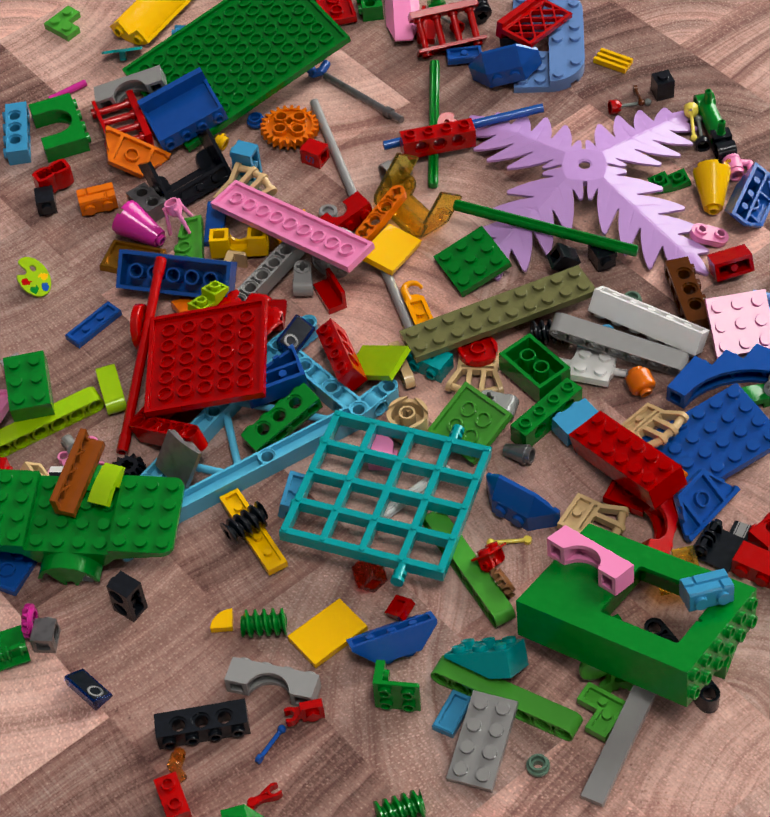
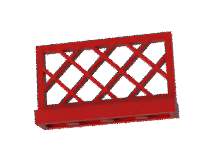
M526 0L497 21L496 36L499 38L507 36L522 45L533 47L571 19L573 13L548 0ZM543 15H552V17H544ZM529 22L528 25H521L522 23ZM533 22H542V24H533ZM545 22H554V24H545ZM522 30H531V32H522ZM534 30H543V32H535Z

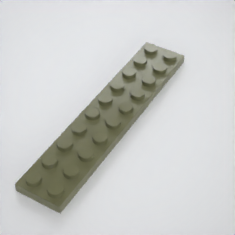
M576 265L400 330L399 336L405 346H408L411 350L410 354L415 362L418 363L592 298L595 287L580 266Z

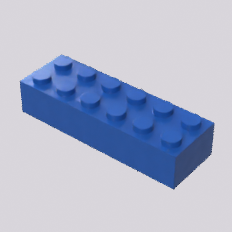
M119 249L116 288L150 292L155 258L163 256L167 259L160 293L198 297L202 295L201 288L214 280L229 286L228 293L235 290L237 262Z

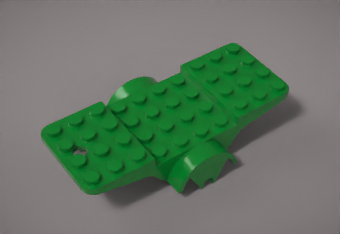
M97 465L77 515L74 518L56 514L49 501L59 476H44L40 474V471L0 469V551L22 554L37 562H41L38 579H42L43 575L47 573L64 585H67V581H72L78 586L85 575L92 578L95 582H100L103 566H106L114 559L165 557L173 551L185 491L184 483L176 477L123 475L120 488H115L109 508L87 502L94 481L102 468V465Z

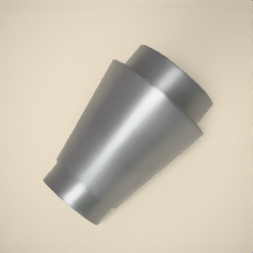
M506 443L503 447L504 456L524 465L532 464L535 459L536 450L530 444Z

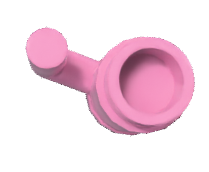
M735 153L725 156L722 160V164L725 161L731 167V181H739L744 176V167L749 169L753 164L752 160L741 159Z

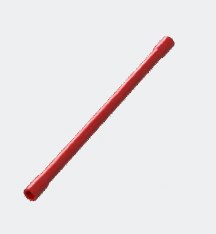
M157 256L154 262L153 277L131 386L116 452L120 455H125V453L128 455L132 438V429L129 426V421L136 413L149 347L150 318L155 317L162 278L165 273L167 259L163 256Z

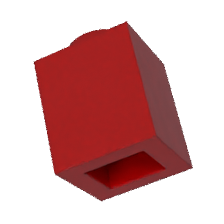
M309 138L300 147L301 162L321 169L330 158L328 144Z

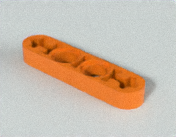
M402 185L392 186L358 227L355 234L372 242L407 199L404 187ZM391 206L388 211H382L383 207ZM375 219H379V220H380V222H379L378 224H376V225H371V222H372L373 220H375Z

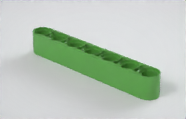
M434 511L428 513L423 522L424 528L451 534L454 527L448 515ZM461 535L450 563L451 567L493 627L497 628L515 619L516 614L511 603L491 575L481 570L477 560L471 562V559L476 554ZM437 546L443 554L445 548Z
M444 655L441 656L431 672V678L436 683L470 697L473 690L518 701L519 706L515 716L516 719L566 741L573 740L583 722L581 715L569 708L503 679L484 677L444 658Z

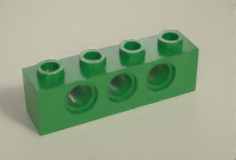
M568 377L565 378L510 425L511 441L515 444H530L531 447L552 430V418L558 412H563L574 402L582 400L583 388Z
M304 382L300 386H296L287 397L280 399L270 411L263 413L258 421L244 429L241 434L244 443L253 453H256L289 436L323 407L320 398ZM300 404L298 408H293V406ZM284 417L282 421L277 422L279 418ZM268 430L267 434L261 435L263 431Z

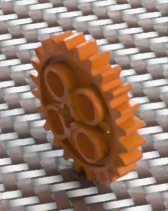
M284 105L283 109L276 107L277 111L270 110V114H265V118H262V123H260L263 140H267V144L272 143L273 147L279 145V149L286 147L289 150L290 147H293L296 150V146L299 145L301 147L309 138L314 139V137H317L319 132V122L316 119V114L312 115V111L307 112L306 107L301 110L299 105L296 108H293V105L290 108Z

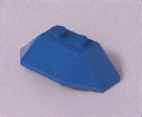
M512 44L481 52L468 67L474 81L493 88L526 80L542 64V59L537 47L532 48L526 45Z
M757 162L753 163L736 184L724 211L743 226L763 227L770 211V173Z
M487 473L486 488L492 512L496 516L512 522L516 527L527 531L557 526V522L560 519L559 509L552 507L544 498L500 474Z
M429 611L422 615L408 617L404 621H396L346 639V642L353 653L376 663V660H385L386 664H389L397 658L403 656L410 657L416 652L421 651L438 622L434 614Z

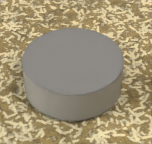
M326 204L319 209V217L327 212L332 217H338V211L334 205Z

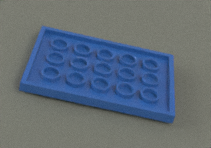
M736 382L688 410L686 413L689 419L681 426L679 434L675 437H670L668 443L664 446L656 447V449L682 466L683 470L688 473L686 481L699 469L703 468L714 476L727 479L770 453V419ZM661 428L656 429L657 431H659V432H661V433H663V432L665 431V430H663V429H661ZM649 436L642 437L646 442L653 440Z

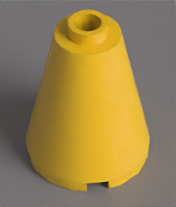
M717 159L701 161L697 164L696 168H693V177L703 209L710 215H716L723 210L731 175L730 165L725 161L724 164L719 163Z

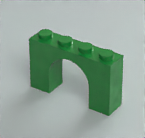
M70 93L29 104L36 129L55 123L70 125L60 133L41 138L48 163L90 151L88 144L91 143L90 135L88 132L85 133L87 131L85 122L81 121L83 119L80 110H77L76 99H72Z

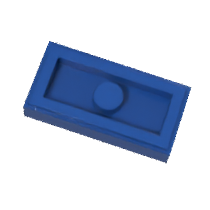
M481 45L446 49L448 65L472 63L482 52Z

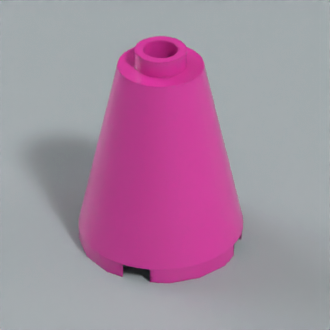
M133 200L126 202L121 207L124 209L122 213L116 214L112 223V230L117 235L152 247L163 245L166 240L165 231L137 202Z

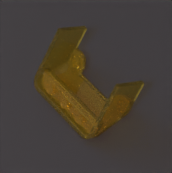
M396 153L374 194V203L377 205L392 186L402 185L406 191L407 199L391 219L403 231L421 239L448 223L454 212V201L461 200L462 196L440 192L429 211L412 195L416 188V180L410 173L419 158L413 155ZM391 206L383 207L382 211H388Z

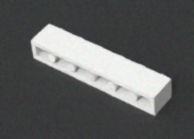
M605 286L594 289L588 311L594 313V316L597 318L611 320V323L616 326H625L629 328V331L636 334L642 333L649 340L661 341L665 343V346L680 349L691 357L703 352L710 331Z

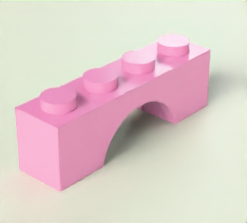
M565 525L547 538V555L563 565L586 563L594 566L598 570V586L616 596L634 583V564L583 536L578 531Z

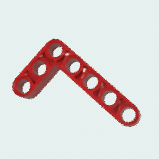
M143 406L129 421L130 428L140 442L162 446L167 431L176 430L184 441L193 442L200 451H203L208 446L206 438L197 425L169 420L174 413L146 417Z

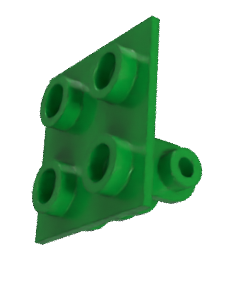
M21 625L0 632V671L31 661L26 641L21 631Z

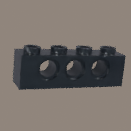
M245 698L154 714L155 735L159 750H170L178 746H193L201 742H216L224 738H239L251 734Z

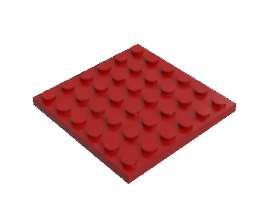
M266 297L151 317L144 404L145 416L153 417L265 398L268 301Z

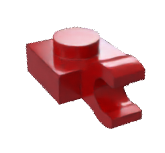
M322 698L300 702L298 707L284 708L285 716L293 715L292 718L285 719L286 725L288 727L295 726L300 719L303 722H315L325 718Z

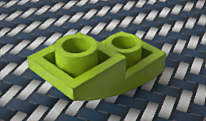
M216 280L201 288L202 295L187 303L188 310L217 306L228 293L229 286Z
M104 463L94 481L87 502L110 508L115 488H120L125 467Z

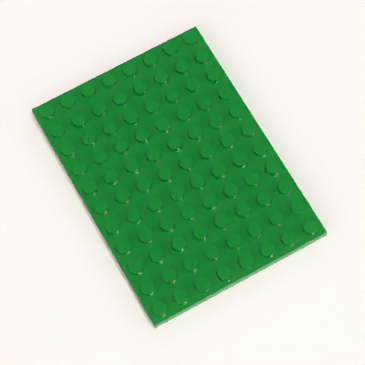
M223 0L122 70L128 76L160 65L166 76L167 84L200 67L229 118L209 129L214 136L351 42V39L315 0ZM139 91L143 97L149 95L146 92ZM198 136L183 143V145L191 152L201 145Z

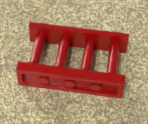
M462 0L409 12L408 21L417 26L422 49H419L417 52V57L429 58L434 53L443 52L450 48L483 45V42L487 39V34L479 35L474 11L479 4L478 0ZM463 11L467 13L473 38L464 40L457 18L458 13ZM448 15L450 17L456 39L455 42L446 43L440 21L441 16ZM431 19L434 22L439 45L429 47L423 25L424 20Z
M133 90L125 91L127 99H124L123 102L98 109L95 101H91L93 109H90L93 120L97 119L104 138L107 125L110 126L132 119V121L135 120L133 124L117 128V130L124 133L135 130L137 132L140 131L139 135L133 137L154 146L152 133L137 103ZM127 108V110L131 109L128 113L111 117L103 120L101 117V115L112 113Z

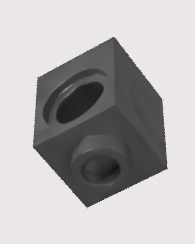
M43 617L34 619L30 643L34 652L56 653L61 632L56 618Z

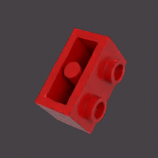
M745 244L707 255L709 272L717 282L755 271L753 255Z

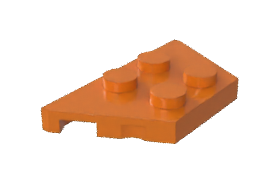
M108 125L105 128L108 165L142 179L144 175L138 166L139 164L151 161L154 169H156L171 157L172 153Z

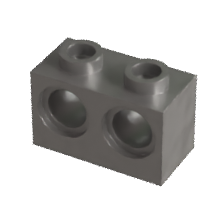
M145 182L126 193L127 200L137 202L155 222L165 217L162 208L165 207L166 199L163 196L160 197L155 189L149 187Z

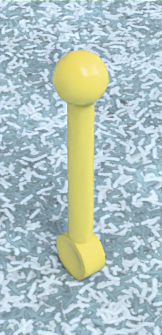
M529 535L519 539L494 540L490 538L486 543L489 544L497 541L498 544L506 542V544L524 543L530 545L532 538Z

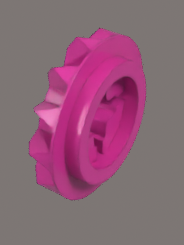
M33 603L25 604L21 616V631L24 638L28 639L31 637L34 619L39 618L38 610Z

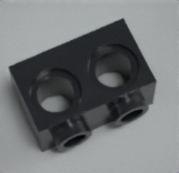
M121 570L109 580L106 587L114 611L135 622L148 608L141 582Z

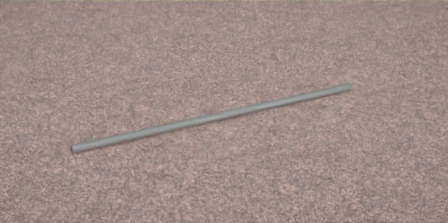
M312 99L310 101L312 110L316 114V119H318L320 129L328 144L346 191L351 196L357 190L320 103L317 99ZM380 270L404 329L414 326L393 275L391 276Z

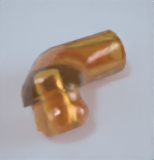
M177 747L169 757L167 768L170 773L176 771L179 782L182 783L187 779V775L182 769L186 752L183 748Z

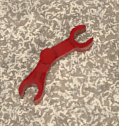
M273 782L259 795L250 797L247 800L246 806L255 810L263 803L277 801L283 796L282 790L275 794L271 793L273 790L278 789V784Z

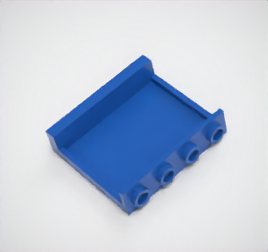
M200 67L137 101L161 147L167 152L196 137L197 131L207 128L211 129L229 119Z

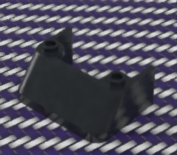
M209 128L196 132L204 147L195 157L199 169L170 185L165 177L158 176L151 161L138 165L149 186L153 187L160 197L163 196L166 201L176 197L177 199L180 198L184 206H187L228 181L231 169Z

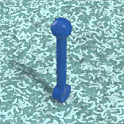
M284 725L278 726L276 734L261 754L256 756V763H262L264 756L278 737L286 732Z

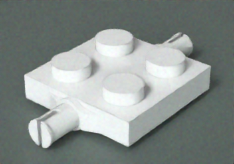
M577 347L575 356L572 359L559 357L571 367L570 380L608 387L610 380L614 376L626 378L628 372L627 369L616 368V357L588 348Z

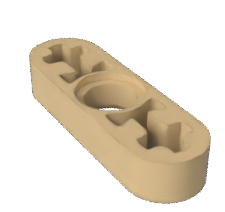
M399 341L388 343V345L400 346ZM405 359L398 371V375L404 388L409 389L416 387V383L408 361Z

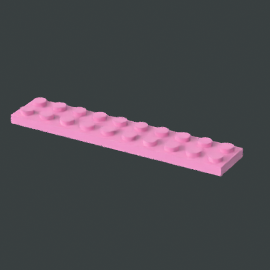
M237 180L232 182L210 202L213 209L348 273L375 249L373 242Z

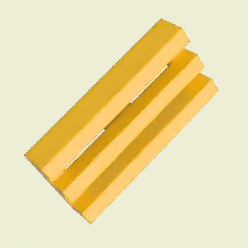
M601 48L597 56H594L593 63L625 74L633 64V58Z

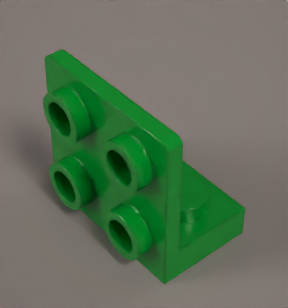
M376 660L372 683L375 707L383 710L421 711L419 684L390 681V670L386 669V661Z

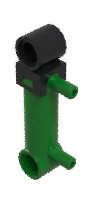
M706 89L705 93L694 95L693 102L698 105V113L710 137L711 149L715 154V158L718 161H722L729 154H737L736 143L732 140L729 127H725L726 121L721 118L712 90Z

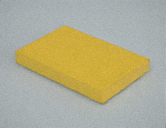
M388 224L372 241L375 249L362 261L392 276L418 249L422 240Z
M339 598L287 637L288 641L316 669L346 647V639L366 632L368 627Z

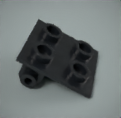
M715 519L705 527L688 555L715 568H724L729 573L733 557L742 542H748V540L724 530L722 521Z

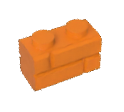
M112 182L76 190L82 217L119 208Z

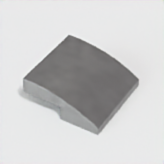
M168 430L155 465L167 477L181 479L186 489L191 484L202 453L193 442L184 441L176 430Z

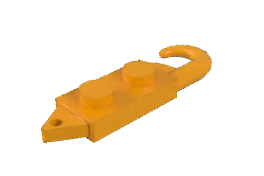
M414 280L405 282L401 286L400 291L413 324L416 325L433 319L424 296L419 294L410 295L408 292L410 286H417L423 289L422 284Z

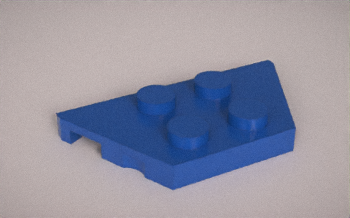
M703 468L699 469L687 481V485L673 496L686 543L692 542L741 490L738 486L727 484L725 479L714 476Z

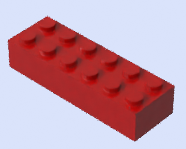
M601 410L569 434L575 453L653 509L659 507L687 485L685 474L680 464Z

